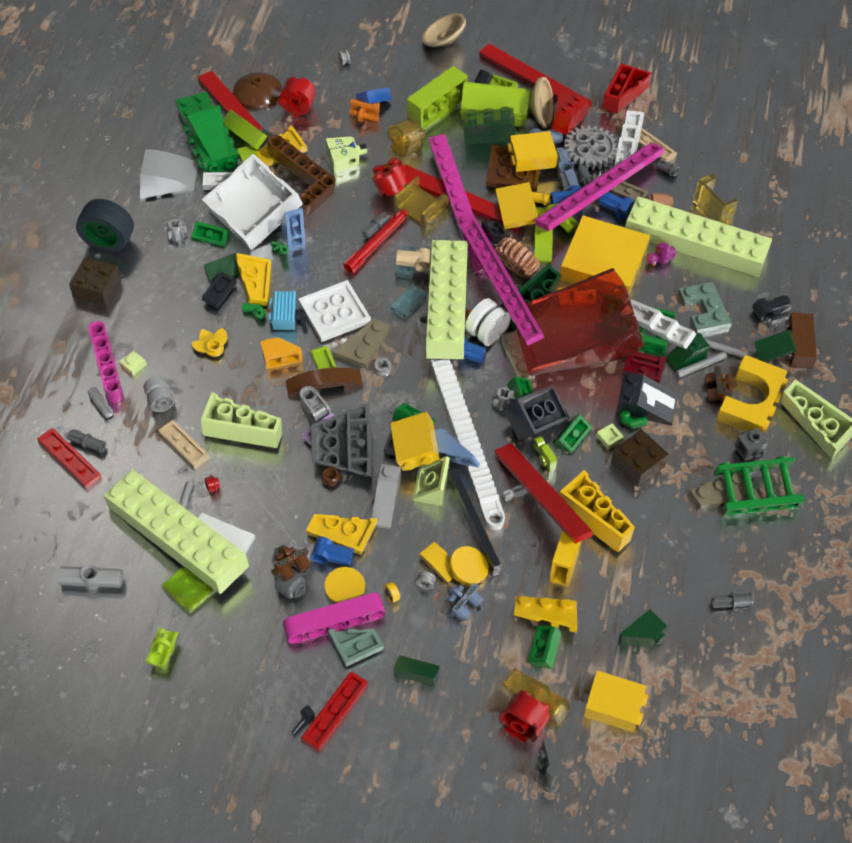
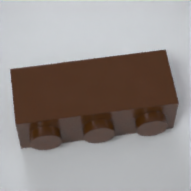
M791 312L789 320L785 322V330H789L792 333L796 352L788 354L787 360H790V367L813 369L817 359L813 314Z

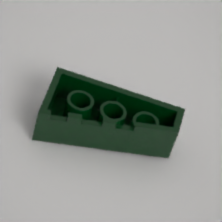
M549 264L518 289L535 321L558 288L562 276ZM502 303L500 307L504 308L507 311L504 304ZM511 318L508 327L511 328L513 331H517L518 335L522 338L520 332L518 331L516 325L514 324Z

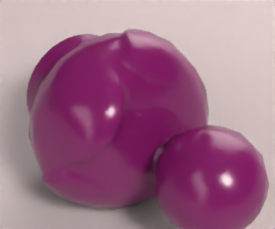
M666 242L658 243L655 253H648L646 261L653 267L656 263L667 264L669 260L675 258V248L669 246Z

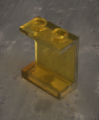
M713 174L698 180L693 205L706 218L731 225L738 199L735 198L724 203L713 192L716 177Z
M416 177L409 185L407 184L404 187L405 189L395 194L394 208L399 211L405 209L408 212L407 216L427 228L448 209L449 197L442 194L436 199L419 188L420 178Z

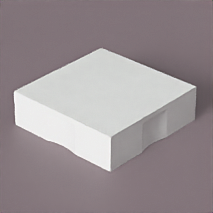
M254 154L243 162L229 178L216 186L202 199L207 209L251 251L282 223L284 212L298 209L303 205L299 195L282 179L276 177L269 167Z

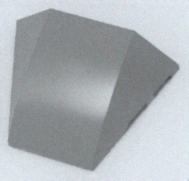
M145 149L140 173V201H145L146 198L153 196L160 198L163 194L171 193L176 195L194 191L199 168L198 163L173 153Z

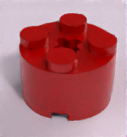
M296 76L290 77L283 86L278 104L294 117L304 115L309 112L316 97L315 86L306 78L301 77V79H297Z
M396 157L390 159L388 163L377 165L372 169L371 179L381 197H383V194H386L387 197L395 195L405 189L404 185L406 183L409 185L411 182L402 161Z
M520 690L519 693L512 696L501 712L499 722L500 724L502 722L505 724L504 730L513 738L521 742L532 740L531 743L537 740L550 719L548 713L550 708L545 702H539L531 697L527 691Z

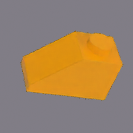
M279 337L260 341L266 370L303 362L301 347Z

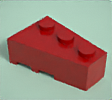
M621 63L604 94L602 109L618 114L649 88L652 73Z
M559 89L554 108L552 129L568 135L585 118L589 100L581 95H574Z

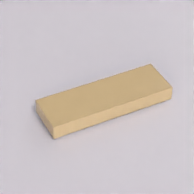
M171 420L158 430L159 435L193 469L198 468L210 459L209 454L174 420Z

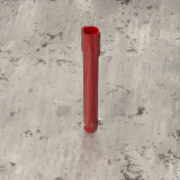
M402 209L393 215L358 251H355L343 263L344 269L353 274L366 261L365 259L405 220L408 212Z

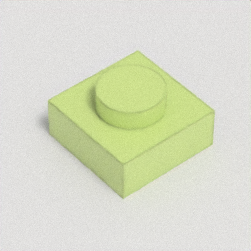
M132 351L119 361L120 366L132 376L147 365L146 360L135 351Z
M613 424L601 429L596 434V437L607 449L612 448L624 439V436Z

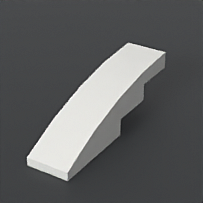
M627 111L625 124H623L622 134L619 138L615 166L636 153L644 112Z
M632 299L621 313L622 316L640 327L684 349L689 346L696 336L693 330L679 325L676 320L662 315L659 310Z

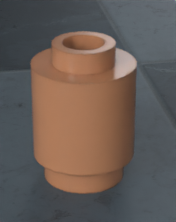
M651 193L647 197L648 200L673 207V196H669V194Z

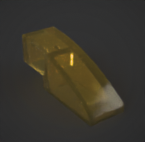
M514 669L503 683V686L513 695L519 693L520 690H524L539 702H545L550 708L548 711L549 721L556 725H559L571 710L567 699L551 692L548 685L517 669Z

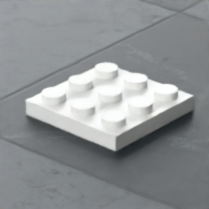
M348 280L298 299L300 307L305 311L306 317L321 342L367 325L371 321V317Z

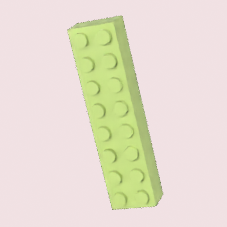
M639 196L628 216L625 227L650 235V243L657 245L658 243L666 242L669 246H673L675 251L758 278L772 242L771 238Z
M432 240L426 358L464 359L468 241Z
M132 469L104 494L110 510L219 594L249 567L246 554L135 470Z

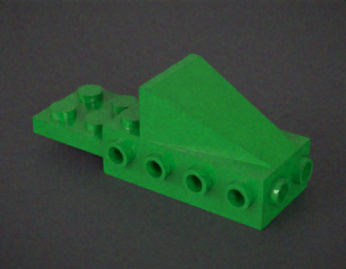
M207 91L176 99L177 109L184 122L182 125L185 135H188L189 145L193 146V154L198 158L199 168L203 169V172H228L237 169V159L240 158L237 148L234 149V141L232 137H229L227 126L223 125L224 120L221 115L220 106H213Z

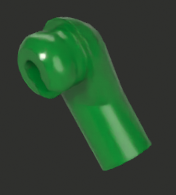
M277 240V242L273 241L271 243L273 251H278L280 255L288 253V246L284 245L281 241Z
M242 304V312H251L259 320L266 316V311L260 304Z
M628 411L620 413V422L629 428L634 429L648 425L645 416L634 419L630 417Z

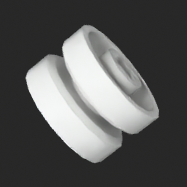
M487 298L479 302L472 310L466 321L465 330L472 336L478 337V340L484 345L490 346L499 340V335L505 333L510 324L511 316L508 311L498 307L497 303Z

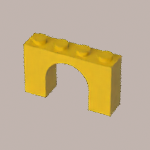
M745 355L738 369L736 379L758 388L764 394L765 401L759 404H747L726 396L716 421L742 431L754 430L756 428L761 433L762 431H767L770 421L767 419L769 416L773 417L776 407L773 405L775 402L779 403L782 396L780 389H785L788 379L785 378L787 370Z

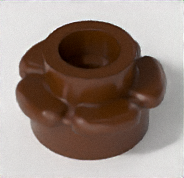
M329 467L323 471L321 480L326 485L334 486L340 481L341 476L337 469Z

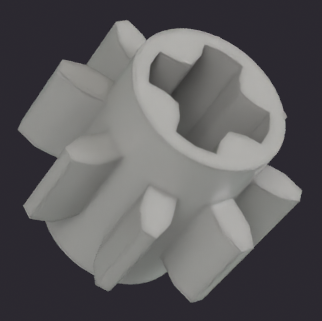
M172 219L167 222L168 227H164L165 234L168 235V239L178 241L185 238L184 233H187V227L184 225L183 220Z
M507 387L497 388V393H492L493 406H497L501 411L504 410L503 407L515 401L514 391H510Z

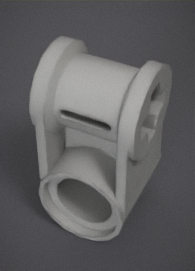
M306 386L301 389L300 405L313 423H317L319 419L332 412L328 403L323 400L314 387Z

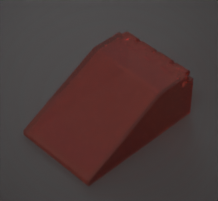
M614 268L526 303L544 335V339L527 346L515 325L530 376L613 362L639 352V348L645 346L642 334L638 332L640 328L636 316H633L635 313L631 301L628 300L630 297L627 288L623 286L625 285L624 281Z

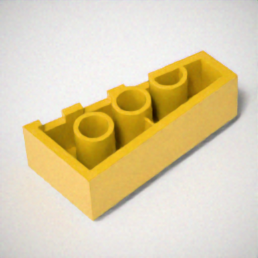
M584 470L565 486L559 495L588 525L595 536L619 552L630 542L635 527L620 509H616L612 505V500L608 496H604L599 490V485L595 481L592 482L588 477L589 474Z

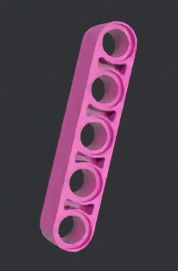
M94 321L89 325V333L106 399L110 403H117L122 400L123 392L108 334L103 322Z
M370 593L288 617L282 624L288 642L295 644L326 635L330 629L340 631L380 619L385 616L386 611L380 594Z

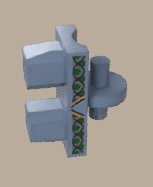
M474 583L464 594H462L464 590L462 585H459L457 588L451 586L447 590L450 596L447 601L450 604L454 600L457 602L446 615L450 618L455 616L464 622L472 613L464 604L468 602L476 608L484 599L476 591L479 586Z

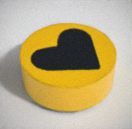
M393 582L384 584L383 590L390 603L399 601L400 593Z

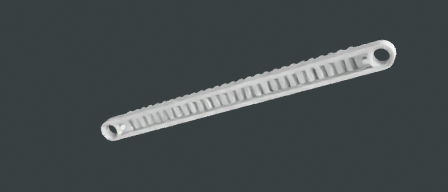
M424 311L417 315L416 326L426 352L427 324L421 323V320L428 319V312ZM428 358L455 439L471 452L480 463L479 468L465 465L484 523L490 530H499L504 526L505 514L450 359ZM497 516L500 518V521L492 523L489 518Z

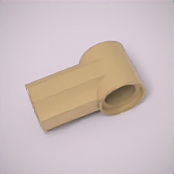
M420 248L416 251L397 250L396 265L411 266L420 272H426L431 268V251L427 248Z

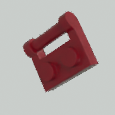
M630 348L623 376L625 371L645 375L660 383L667 357H657L637 352L636 349Z

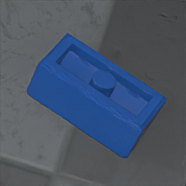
M388 87L369 90L355 95L356 98L368 104L392 100L390 88Z

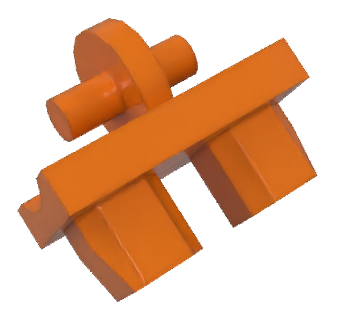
M358 98L350 100L349 115L358 117V122H363L364 119L378 122L380 110L378 102L368 104Z

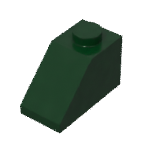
M697 333L686 349L676 346L666 356V361L676 372L706 359L710 345L701 333Z
M649 609L620 633L618 643L623 646L650 648L655 643L660 644L666 638L665 633L668 626Z

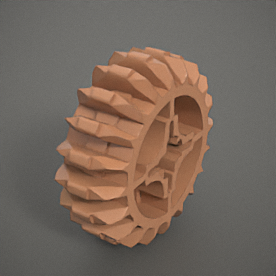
M504 237L494 249L504 266L522 278L530 279L537 273L540 267L535 254L515 239Z

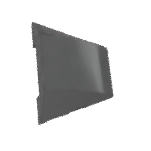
M369 403L355 410H348L347 413L332 416L311 424L312 463L368 477L372 476L373 448Z

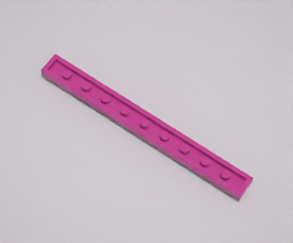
M445 134L429 137V144L462 240L467 241L459 224L473 218L474 215ZM468 242V257L474 275L485 274L486 272Z
M649 143L535 219L536 226L547 231L552 230L663 155L664 147Z
M476 217L460 223L463 234L526 345L529 346L544 339L540 327Z

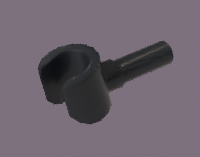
M296 309L295 320H301L303 332L306 334L308 330L305 321V311L303 309Z
M309 705L300 711L303 718L291 731L294 735L297 734L303 725L314 720L315 713Z

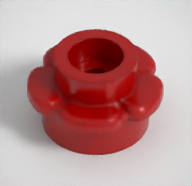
M211 474L210 477L205 478L208 493L214 492L216 494L217 489H220L218 477L214 478Z

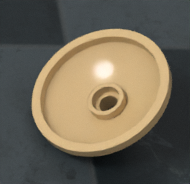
M453 13L434 21L424 31L422 35L423 43L429 47H441L451 44L463 32L466 25L465 17L460 13Z
M541 77L536 81L531 92V99L529 100V107L532 109L535 119L543 128L551 127L554 118L553 92L546 77Z

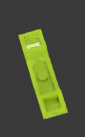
M536 208L538 217L547 212L546 208ZM535 223V257L538 258L539 263L552 264L553 229L547 231L536 226Z

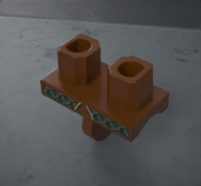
M715 366V372L705 374L707 386L717 385V387L707 389L710 401L720 400L721 404H723L726 397L725 389L729 393L733 392V388L737 386V379L731 377L730 374H726L723 379L720 366Z
M285 545L278 547L279 554L275 556L278 562L274 564L275 568L271 570L273 576L278 574L286 582L295 575L291 568L295 565L300 573L308 570L311 566L307 558L308 549L305 547L295 552L293 547L289 549Z

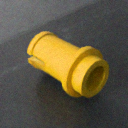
M532 192L534 203H540L543 206L550 204V194L547 192L545 194Z

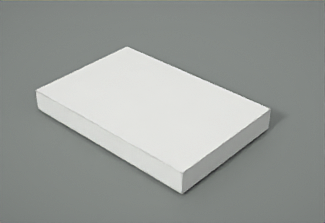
M201 513L199 516L201 521L245 554L255 540V535L204 513Z

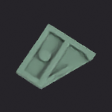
M375 629L328 630V634L346 667L384 649V645Z

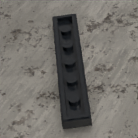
M455 467L448 469V482L481 553L487 559L489 570L492 576L499 575L501 563Z

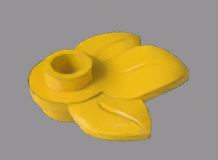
M223 328L216 331L215 334L202 329L199 340L192 342V346L198 352L207 353V355L212 357L219 356L224 351L223 345L227 342V333Z

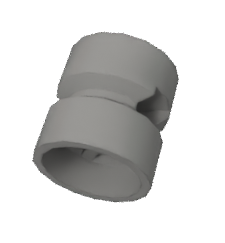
M154 376L146 380L143 388L151 409L155 412H163L170 409L175 401L172 392H170L167 379L163 376Z

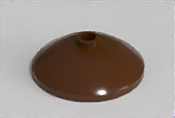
M253 72L241 77L236 82L233 92L234 96L244 107L249 109H265L278 102L283 88L281 82L275 76L264 72Z

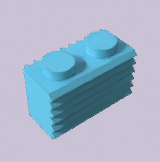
M274 291L273 298H270V309H273V311L269 312V323H272L273 330H295L296 292Z

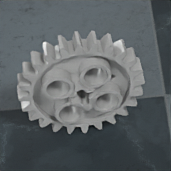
M590 125L587 128L581 126V130L575 128V132L571 131L570 135H566L564 150H566L569 160H573L574 165L578 163L579 167L585 165L587 168L591 167L592 170L595 167L601 169L602 165L607 167L608 163L612 164L613 160H616L618 150L617 138H613L614 134L608 135L609 130L604 132L603 127L597 129L596 125L594 128H591Z

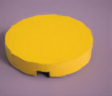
M470 546L460 547L449 558V570L451 569L452 576L460 584L472 586L475 583L478 585L488 574L489 566L487 559L476 548Z
M337 568L326 577L324 584L326 596L334 604L363 596L365 592L364 577L354 568Z

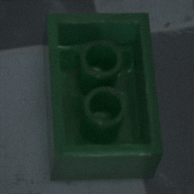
M502 107L496 110L487 108L483 111L468 110L463 112L465 145L510 141V136L516 135L513 108Z

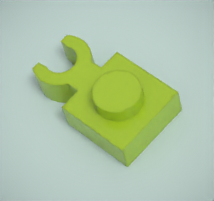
M541 436L535 438L534 441L536 443L533 446L540 454L539 461L541 465L545 466L548 472L556 470L557 458L548 444H545Z

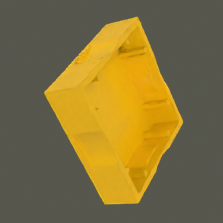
M582 216L562 262L560 270L562 276L560 280L582 287H595L596 290L602 293L628 300L635 282L636 272L641 267L648 249L650 235Z

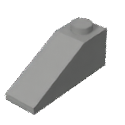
M381 464L372 518H377L378 520L375 527L391 529L401 481V467Z

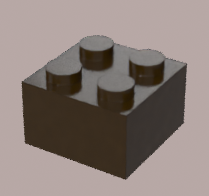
M84 257L69 283L72 297L107 306L121 280L118 266Z
M640 429L613 450L611 463L639 487L666 467L669 454L647 433Z

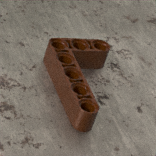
M272 135L269 137L268 154L310 186L299 195L303 203L299 207L303 209V217L309 216L333 195L336 182L335 177L281 136Z

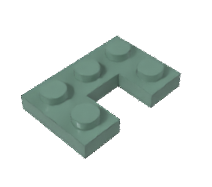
M713 282L679 288L678 294L684 306L701 303L705 311L703 314L691 316L690 321L696 334L731 328L732 322Z

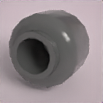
M293 570L295 573L294 577L286 582L278 574L275 576V589L288 599L298 598L306 588L305 578L295 570Z

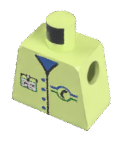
M353 137L327 138L326 151L334 173L358 166L359 155L367 154L366 144L356 145Z

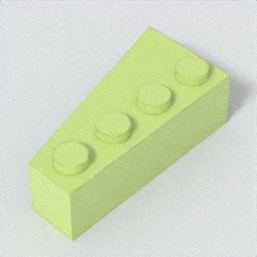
M796 379L784 391L781 404L825 453L833 459L852 437V418Z
M211 392L201 418L203 436L273 448L278 447L282 436L281 418L260 410L257 412L250 409V406L244 404L240 406L233 403V400L229 398L222 399L218 397V394Z

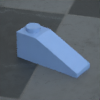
M299 208L284 212L281 223L282 235L289 250L306 246L303 209Z
M441 428L434 429L440 459L447 456L450 458L449 462L479 468L480 463L475 456L448 434L446 430Z

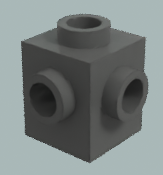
M758 428L747 430L738 436L735 448L744 461H747L754 457H761L765 453L768 440Z

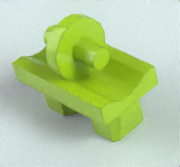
M159 627L155 638H153L152 646L146 658V664L167 669L179 638V632H172Z

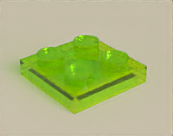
M182 567L162 584V588L188 614L217 592L186 567Z

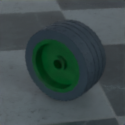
M93 199L87 202L76 223V231L86 244L99 251L108 253L121 251L127 244L134 228V221L129 212L115 202L105 199Z

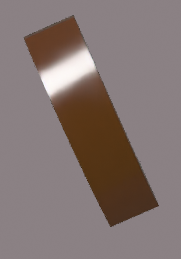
M342 367L312 370L285 380L288 398L300 396L301 389L306 386H311L315 389L344 386V390L363 387L360 370Z

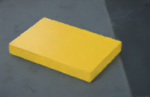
M530 182L496 189L505 229L536 223L535 219L538 218Z

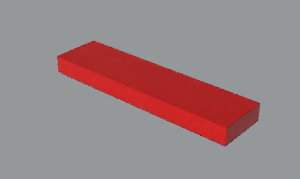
M53 427L37 438L38 443L86 489L102 478L101 474Z
M350 671L302 735L301 741L319 752L368 686V681Z

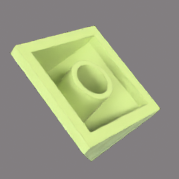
M446 456L432 464L419 467L412 498L413 501L443 505L448 479L449 457Z

